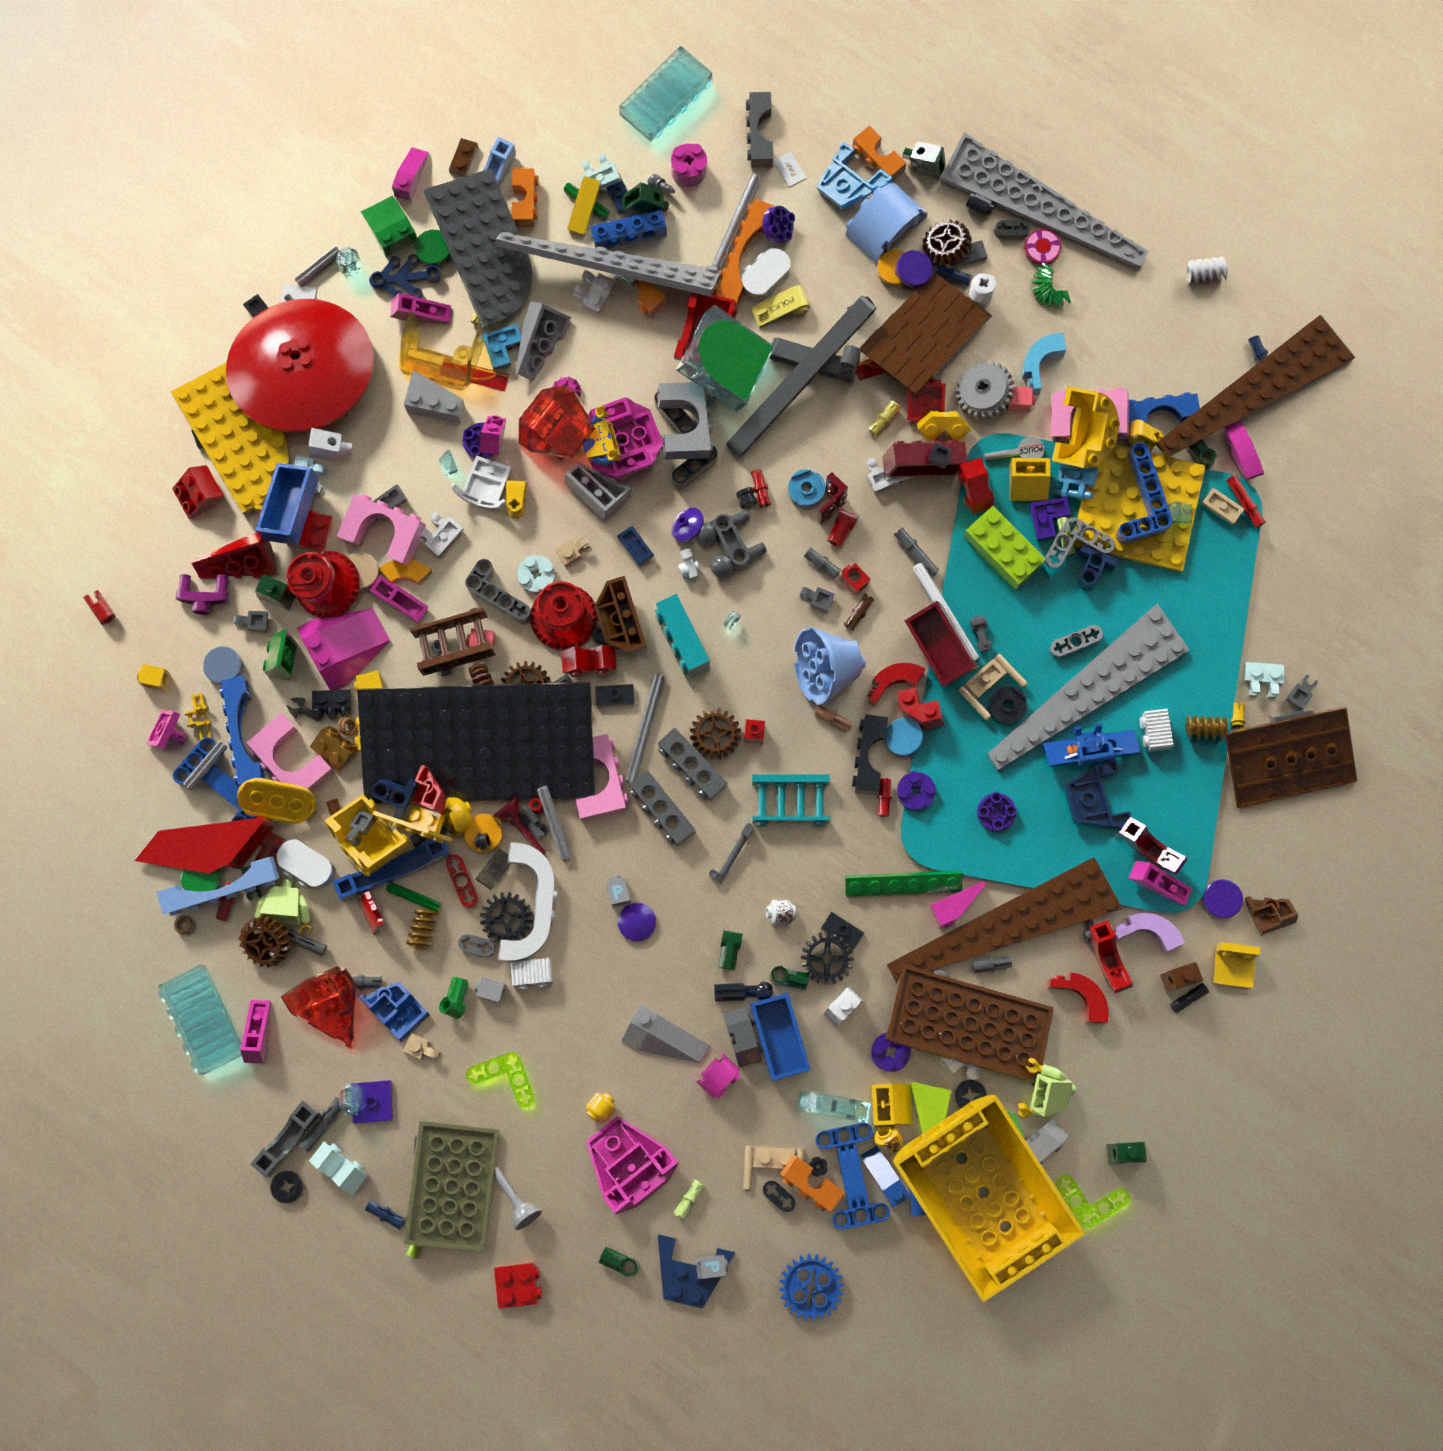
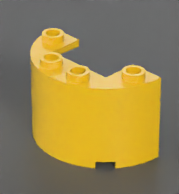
M1067 386L1063 405L1077 408L1069 444L1055 443L1052 461L1081 468H1091L1104 461L1116 445L1120 426L1118 412L1114 402L1106 394Z
M361 795L327 818L325 823L333 838H337L341 850L362 874L370 876L406 851L410 841L405 834L401 835L396 829L392 833L389 824L378 821V816L373 815V811L377 809L376 804L372 799L368 800L364 795ZM361 810L373 815L377 820L367 835L362 834L361 843L356 847L351 845V841L346 840V837L352 830L349 825L358 811Z

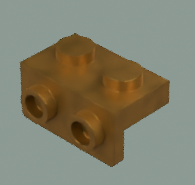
M331 726L321 729L310 745V748L337 771L342 770L350 756L358 751L350 740L345 739L336 728Z

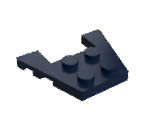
M1116 758L1115 761H1103L1063 786L1073 823L1122 829L1129 818H1132L1130 811L1111 815L1101 777L1119 773Z
M658 1234L663 1299L703 1308L721 1277L699 1279L697 1265L672 1260L676 1238ZM717 1248L716 1255H724L728 1265L735 1254L733 1251Z

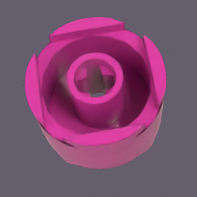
M686 143L675 147L671 156V175L673 179L685 187H693L701 183L707 174V155L701 145Z
M724 1053L720 1054L722 1057L720 1060L715 1058L701 1073L703 1078L701 1080L697 1078L695 1081L712 1098H721L727 1091L725 1087L729 1083L734 1084L740 1078L738 1073L740 1069Z

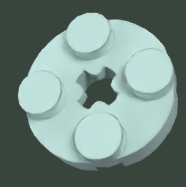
M527 556L518 567L517 576L519 583L524 590L530 593L539 594L544 587L555 581L553 564L543 556ZM539 570L541 577L537 576V578L534 579L532 572Z

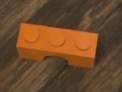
M869 125L853 139L852 147L858 156L861 155L865 159V163L869 168H873L876 172L882 169L894 181L905 172L906 162L895 151L886 156L879 155L876 150L881 146L882 138Z
M512 168L513 192L522 193L526 196L521 202H512L511 215L516 227H535V220H538V209H535V203L539 202V195L536 192V186H539V175L535 174L534 168Z
M793 1154L780 1173L784 1177L782 1181L791 1188L794 1185L799 1188L798 1193L808 1200L811 1197L815 1200L814 1205L824 1212L827 1209L831 1212L845 1192L826 1178L819 1186L810 1187L808 1176L813 1168Z

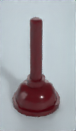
M516 797L492 816L502 823L509 822L512 826L514 825L533 848L543 855L546 851L520 821L521 818L518 815L520 807Z

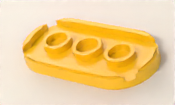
M252 778L245 781L237 793V802L246 814L255 817L259 815L294 824L304 822V820L309 819L313 815L316 807L315 797L309 789L299 785L263 778Z

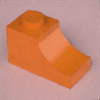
M635 279V285L641 292L640 297L637 299L638 310L643 315L647 314L652 318L667 304L666 296L652 283Z

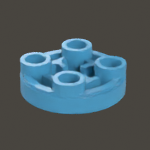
M899 718L888 726L885 741L888 748L898 756H913L917 754V751L923 744L924 732L921 726L914 720Z

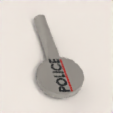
M1027 437L1020 442L1018 448L984 454L985 461L1014 456H1020V458H1042L1044 445L1038 438Z

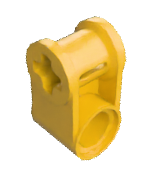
M1134 420L1130 423L1129 442L1133 445L1140 442L1147 445L1149 452L1156 446L1155 443L1164 437L1161 431L1142 420Z
M507 481V511L512 518H519L524 513L526 481Z

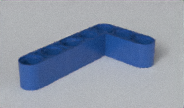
M1141 442L1133 445L1128 457L1148 516L1125 522L1119 527L1116 539L1122 544L1164 534L1172 525V516L1147 445ZM1134 451H1140L1143 456H1137ZM1140 468L1147 469L1148 474L1142 473ZM1146 486H1152L1154 491H1149ZM1152 503H1158L1160 509L1154 508ZM1158 520H1163L1166 526L1159 525ZM1140 525H1145L1148 531H1142ZM1122 530H1127L1130 536H1124Z

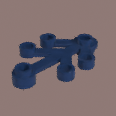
M410 254L408 260L397 273L389 275L394 268L396 269L401 266L400 258L392 256L389 260L390 262L381 272L376 271L371 274L369 282L374 289H384L393 298L398 293L404 294L403 291L396 290L389 284L395 282L411 293L412 296H414L415 292H420V295L415 297L422 298V290L415 288L407 281L428 279L434 282L440 278L441 273L436 265L428 266L425 271L407 273L412 266L419 264L417 255ZM412 258L417 259L415 262H411ZM394 260H398L397 264H393L392 262ZM432 273H436V274H437V275L434 276V277H431V276H430ZM381 279L382 282L376 283V280Z

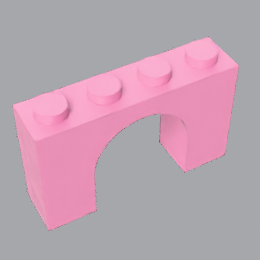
M1115 388L1109 391L1104 389L1094 390L1106 394L1116 406L1120 421L1117 439H1129L1128 390L1123 388ZM1066 391L1052 394L1051 437L1054 442H1070L1073 419L1077 407L1063 405Z
M361 494L360 497L353 495L337 537L360 546L368 525L376 518L389 517L394 524L395 533L386 556L409 566L426 526L425 523L420 521L421 517L410 514V517L404 515L405 511L394 507L393 510L387 508L388 504L379 500L377 503L371 501V497Z
M280 713L246 742L250 746L248 751L254 758L259 757L262 760L260 765L267 772L271 770L275 775L272 777L274 781L303 786L312 792L332 775L334 771L320 755H317L305 767L295 772H287L279 768L276 761L277 751L281 744L297 731L287 717Z
M608 734L593 737L594 762L602 764L608 770L609 782L601 793L576 800L581 822L626 811L625 805L629 804L626 793L622 794L621 791L624 783L622 775L617 774L616 768H620L617 756L613 757L612 750L615 749L613 738L609 739Z

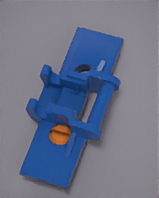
M1102 723L1095 724L1094 731L1081 733V726L1074 727V739L1043 743L1049 767L1075 763L1084 766L1085 763L1115 761V757L1140 754L1141 752L1134 730L1105 734L1102 732Z

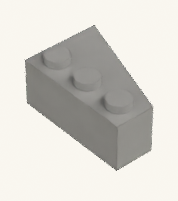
M412 371L404 401L406 411L461 424L465 409L463 399L416 371Z
M580 462L565 473L564 483L603 520L610 516L631 496V487L617 483L615 479L611 477L609 479L601 475L599 471Z

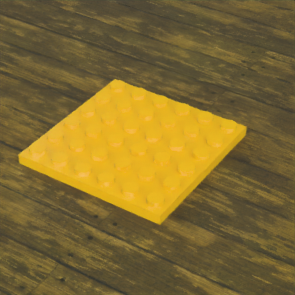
M1116 444L1107 458L1094 466L1099 470L1095 487H1087L1086 490L1093 492V498L1081 500L1077 519L1110 536L1114 540L1115 547L1107 555L1182 573L1206 465L1173 457L1166 458L1164 455L1150 452L1172 516V525L1164 534L1122 544L1116 539L1119 527L1125 522L1147 517L1148 514L1128 455L1131 448ZM1134 451L1137 456H1143L1140 451ZM1140 468L1142 473L1148 474L1147 469ZM1146 486L1149 491H1154L1152 486ZM1152 503L1154 508L1160 509L1158 503ZM1158 520L1159 525L1166 526L1163 520ZM1140 525L1142 531H1148L1145 525ZM1090 530L1085 531L1084 538L1087 541H1092L1094 538L1093 532ZM1122 530L1124 536H1130L1127 530ZM1099 535L1098 539L1093 543L1094 545H1096V543L1098 542L1103 545L1102 549L1110 548V546L1108 545L1109 541H1100L1099 538H1101V536ZM1075 539L1073 544L1075 548L1081 549L1084 543Z

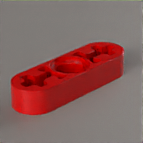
M450 855L446 860V867L460 902L466 908H474L478 904L479 898L465 863L459 855ZM453 859L460 861L458 868L460 871L464 869V872L457 873L453 866L450 867ZM460 876H465L468 880L464 887L457 885V879ZM471 887L468 893L471 897L474 896L472 904L464 902L467 899L465 892L461 894L460 891H465Z

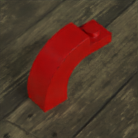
M1109 921L1091 926L1090 938L1096 959L1105 980L1109 982L1114 994L1133 987V983L1119 956L1116 935Z
M1070 972L1067 980H1065V976H1053V979L1048 980L1047 988L1071 990L1081 996L1086 1006L1085 1023H1108L1109 1010L1107 1000L1099 986L1084 975Z

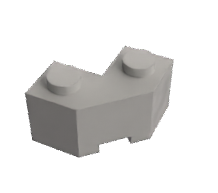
M1051 1118L1028 1138L1026 1142L1040 1164L1043 1165L1042 1161L1053 1151L1058 1152L1065 1146L1063 1142L1068 1135Z

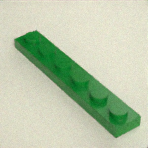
M962 871L845 875L846 896L963 891Z

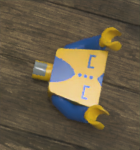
M606 406L596 407V415L584 431L580 433L582 443L573 447L577 457L585 454L586 458L594 464L608 466L614 461H620L621 457L613 425L607 419H604L610 415L609 412H604Z

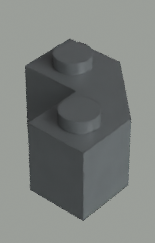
M746 1007L723 1013L738 1066L743 1067L762 1061L760 1053L763 1052L760 1041L756 1042L752 1028L755 1025L753 1015H748Z

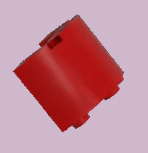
M691 292L687 306L688 315L681 340L678 339L674 360L703 366L699 354V342L702 333L714 322L732 321L733 318H736L738 307H735V299L713 294L710 297Z

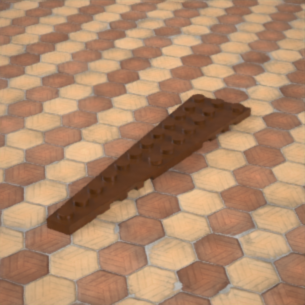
M1319 315L1161 438L1155 445L1166 458H1169L1190 445L1201 441L1239 419L1348 363L1355 356L1325 319Z
M1095 857L888 963L887 967L895 982H898L903 964L925 971H932L1110 914L1123 908Z

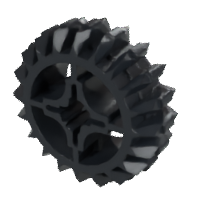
M500 892V899L493 895L495 900L493 903L491 900H487V903L490 905L489 908L486 906L482 907L487 913H480V917L486 918V920L480 921L481 925H487L482 929L483 932L490 931L487 935L489 939L495 935L493 940L495 943L500 938L501 940L508 939L513 941L512 938L515 937L516 941H519V934L526 937L523 930L530 931L531 929L526 923H533L532 919L527 918L533 915L532 911L526 912L530 905L526 904L523 906L526 900L522 898L518 901V894L512 898L511 892H508L507 898H505L503 892ZM507 903L515 904L520 908L521 912H510ZM501 905L500 914L491 918L494 909ZM505 911L511 917V920L507 922L508 925L502 920ZM522 918L520 926L512 932V924ZM492 924L504 925L506 934L495 931Z
M827 931L826 937L823 938V934L820 932V939L818 940L813 935L811 938L814 943L812 944L810 941H807L806 945L810 948L802 949L803 952L807 953V955H801V959L807 960V962L802 963V967L808 966L809 968L805 973L809 974L812 971L813 974L810 979L813 980L815 976H818L817 983L819 984L822 978L825 979V985H828L829 979H832V983L836 984L835 977L842 981L843 976L841 973L848 976L849 972L845 968L852 969L853 965L847 963L848 961H854V957H848V954L853 953V950H846L850 943L847 942L843 945L842 942L845 939L843 936L839 941L836 940L837 933H834L833 938H830V932ZM825 942L823 953L811 955L813 949L818 944ZM831 943L836 944L842 950L844 956L832 953ZM827 948L830 956L838 958L831 959L828 963V968H826V963L822 960V957L827 953ZM812 961L821 962L824 966V973L817 971ZM843 962L842 967L838 971L830 974L831 964Z

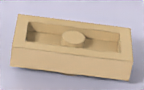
M1212 488L1201 503V505L1231 525L1235 523L1244 508L1215 488Z

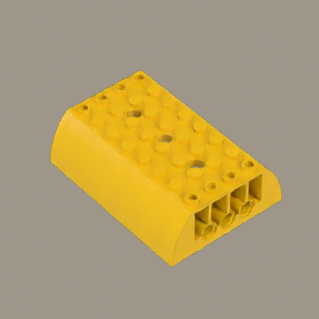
M996 1095L984 1096L970 1102L905 1145L893 1160L894 1165L983 1302L1086 1235ZM960 1152L966 1154L967 1158L964 1163L956 1162V1155ZM983 1186L987 1187L988 1195L986 1197H979L978 1189ZM1009 1221L1010 1229L1005 1232L1001 1231V1222Z

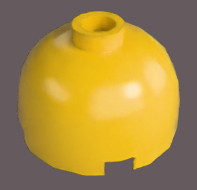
M456 797L446 798L443 813L446 816L443 823L445 826H449L451 830L448 832L453 837L464 833L469 828L472 820V808L469 803H464Z

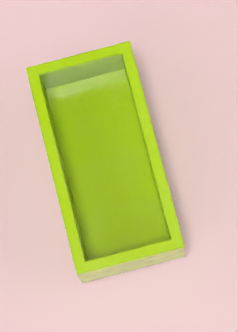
M994 506L965 531L964 538L1015 590L1037 572L1046 561V558Z

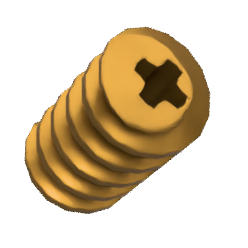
M1186 716L1185 731L1188 734L1189 740H1192L1193 735H1196L1197 740H1200L1201 735L1204 736L1205 740L1211 735L1212 740L1215 741L1216 736L1219 735L1220 741H1223L1228 730L1227 717H1224L1222 720L1221 717L1217 716L1214 720L1212 716H1209L1206 720L1205 716H1201L1200 719L1197 716H1193L1192 719L1190 716Z
M427 909L415 910L414 914L419 917L412 918V921L417 925L410 926V929L415 932L408 933V936L413 940H407L406 944L415 949L429 951L425 946L432 943L427 941V938H433L429 931L435 930L431 923L438 921L433 918V915H439V913Z

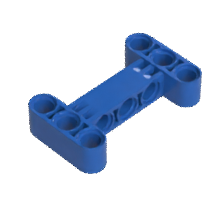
M208 737L200 740L173 772L174 781L180 786L185 787L183 785L185 781H180V776L183 773H187L188 778L197 767L193 766V761L200 758L201 763L209 753L205 751L206 746L213 744L214 747L217 742ZM213 765L202 780L239 810L231 821L257 818L246 814L238 804L237 793L240 786H237L232 778L216 765Z
M867 1123L819 1132L815 1138L816 1145L821 1149L836 1147L849 1208L835 1212L833 1215L832 1223L838 1229H848L887 1220L890 1215V1209L884 1203L869 1205L856 1143L869 1140L872 1137L873 1129ZM861 1126H865L869 1130L866 1138H862L858 1134V1129ZM842 1130L849 1133V1140L846 1142H842L838 1137L839 1132ZM822 1134H826L830 1138V1143L827 1146L819 1143V1137ZM879 1206L884 1207L886 1210V1214L882 1218H878L875 1214V1210ZM859 1210H863L866 1213V1219L863 1222H858L855 1218L856 1212ZM840 1214L845 1215L847 1218V1222L843 1226L836 1224V1217Z

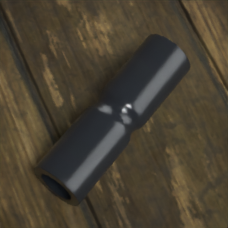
M1201 983L1187 994L1170 1003V1006L1177 1014L1191 1005L1192 1002L1208 994L1209 990L1204 983Z

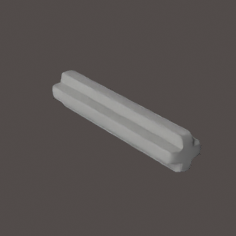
M333 246L294 278L299 286H303L341 255L339 248Z
M218 741L185 780L183 785L187 789L193 790L227 750V746L223 742Z

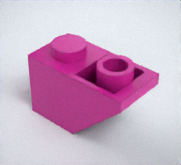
M497 415L487 417L481 431V453L499 455L503 444L506 418H501Z

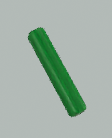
M570 182L566 183L563 188L564 192L576 200L579 188ZM597 201L595 202L593 212L603 220H606L610 215V211Z
M389 882L386 887L387 892L431 911L438 912L441 908L440 902L393 882Z

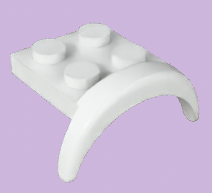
M476 456L463 490L456 484H452L451 488L458 497L472 505L497 510L502 508L505 500H501L512 468Z

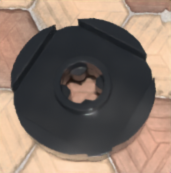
M999 687L992 693L989 699L988 710L993 719L1001 724L1011 725L1017 723L1024 717L1027 711L1026 696L1016 687ZM1004 701H1005V702H1009V701L1012 702V704H1011L1012 709H1011V710H1010V709H1007V710H1006V709L1004 708V704H1003Z

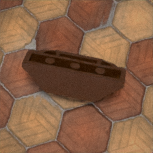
M625 576L606 581L594 605L605 642L628 653L646 648L647 645Z

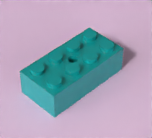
M675 594L657 602V609L654 610L658 624H663L664 626L663 633L667 642H672L671 650L675 658L680 659L679 666L683 675H688L689 679L709 671L710 660L678 595Z

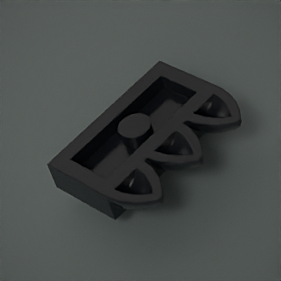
M351 690L312 691V711L314 717L320 721L325 711L330 720L335 719L338 711L341 717H349L351 713Z

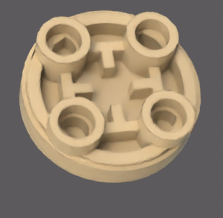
M363 552L349 555L348 558L355 564L359 573V592L372 587L378 576H380L376 560L371 555Z

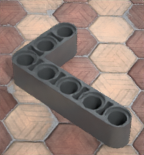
M773 338L771 342L772 349L768 358L796 367L813 348L785 339ZM846 345L842 357L835 355L818 374L842 382L853 383L859 367L861 350L855 346Z

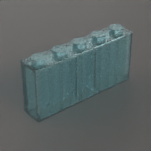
M680 46L619 106L620 116L652 142L655 138L661 136L667 126H671L680 113L683 114L687 110L688 105L692 101L695 102L699 98L700 93L704 89H708L712 85V72Z
M200 964L158 985L160 989L158 995L162 1002H166L168 1007L166 1009L167 1015L176 1024L174 1030L177 1036L183 1039L184 1044L182 1047L185 1053L190 1055L192 1059L190 1064L195 1073L198 1072L200 1075H205L242 1056L240 1051L242 1043L205 965Z

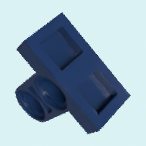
M1083 544L1078 556L1087 561L1078 579L1079 586L1085 590L1093 588L1102 569L1106 568L1113 571L1118 559ZM1091 560H1098L1100 565H1093ZM1084 576L1091 577L1092 582H1086Z
M380 779L372 787V794L375 798L397 807L393 817L401 820L418 782L410 779L406 787L388 779ZM378 785L385 786L387 792L381 793L378 790ZM396 793L403 794L405 800H398L396 798Z

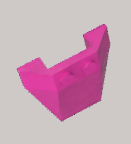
M373 608L344 613L336 617L316 618L297 627L305 647L329 690H339L348 685L390 642Z
M618 1116L586 1141L603 1199L615 1215L642 1204L670 1180L679 1164L667 1147Z

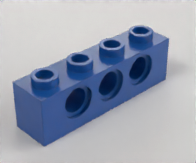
M662 210L591 226L595 249L596 247L610 249L667 235Z

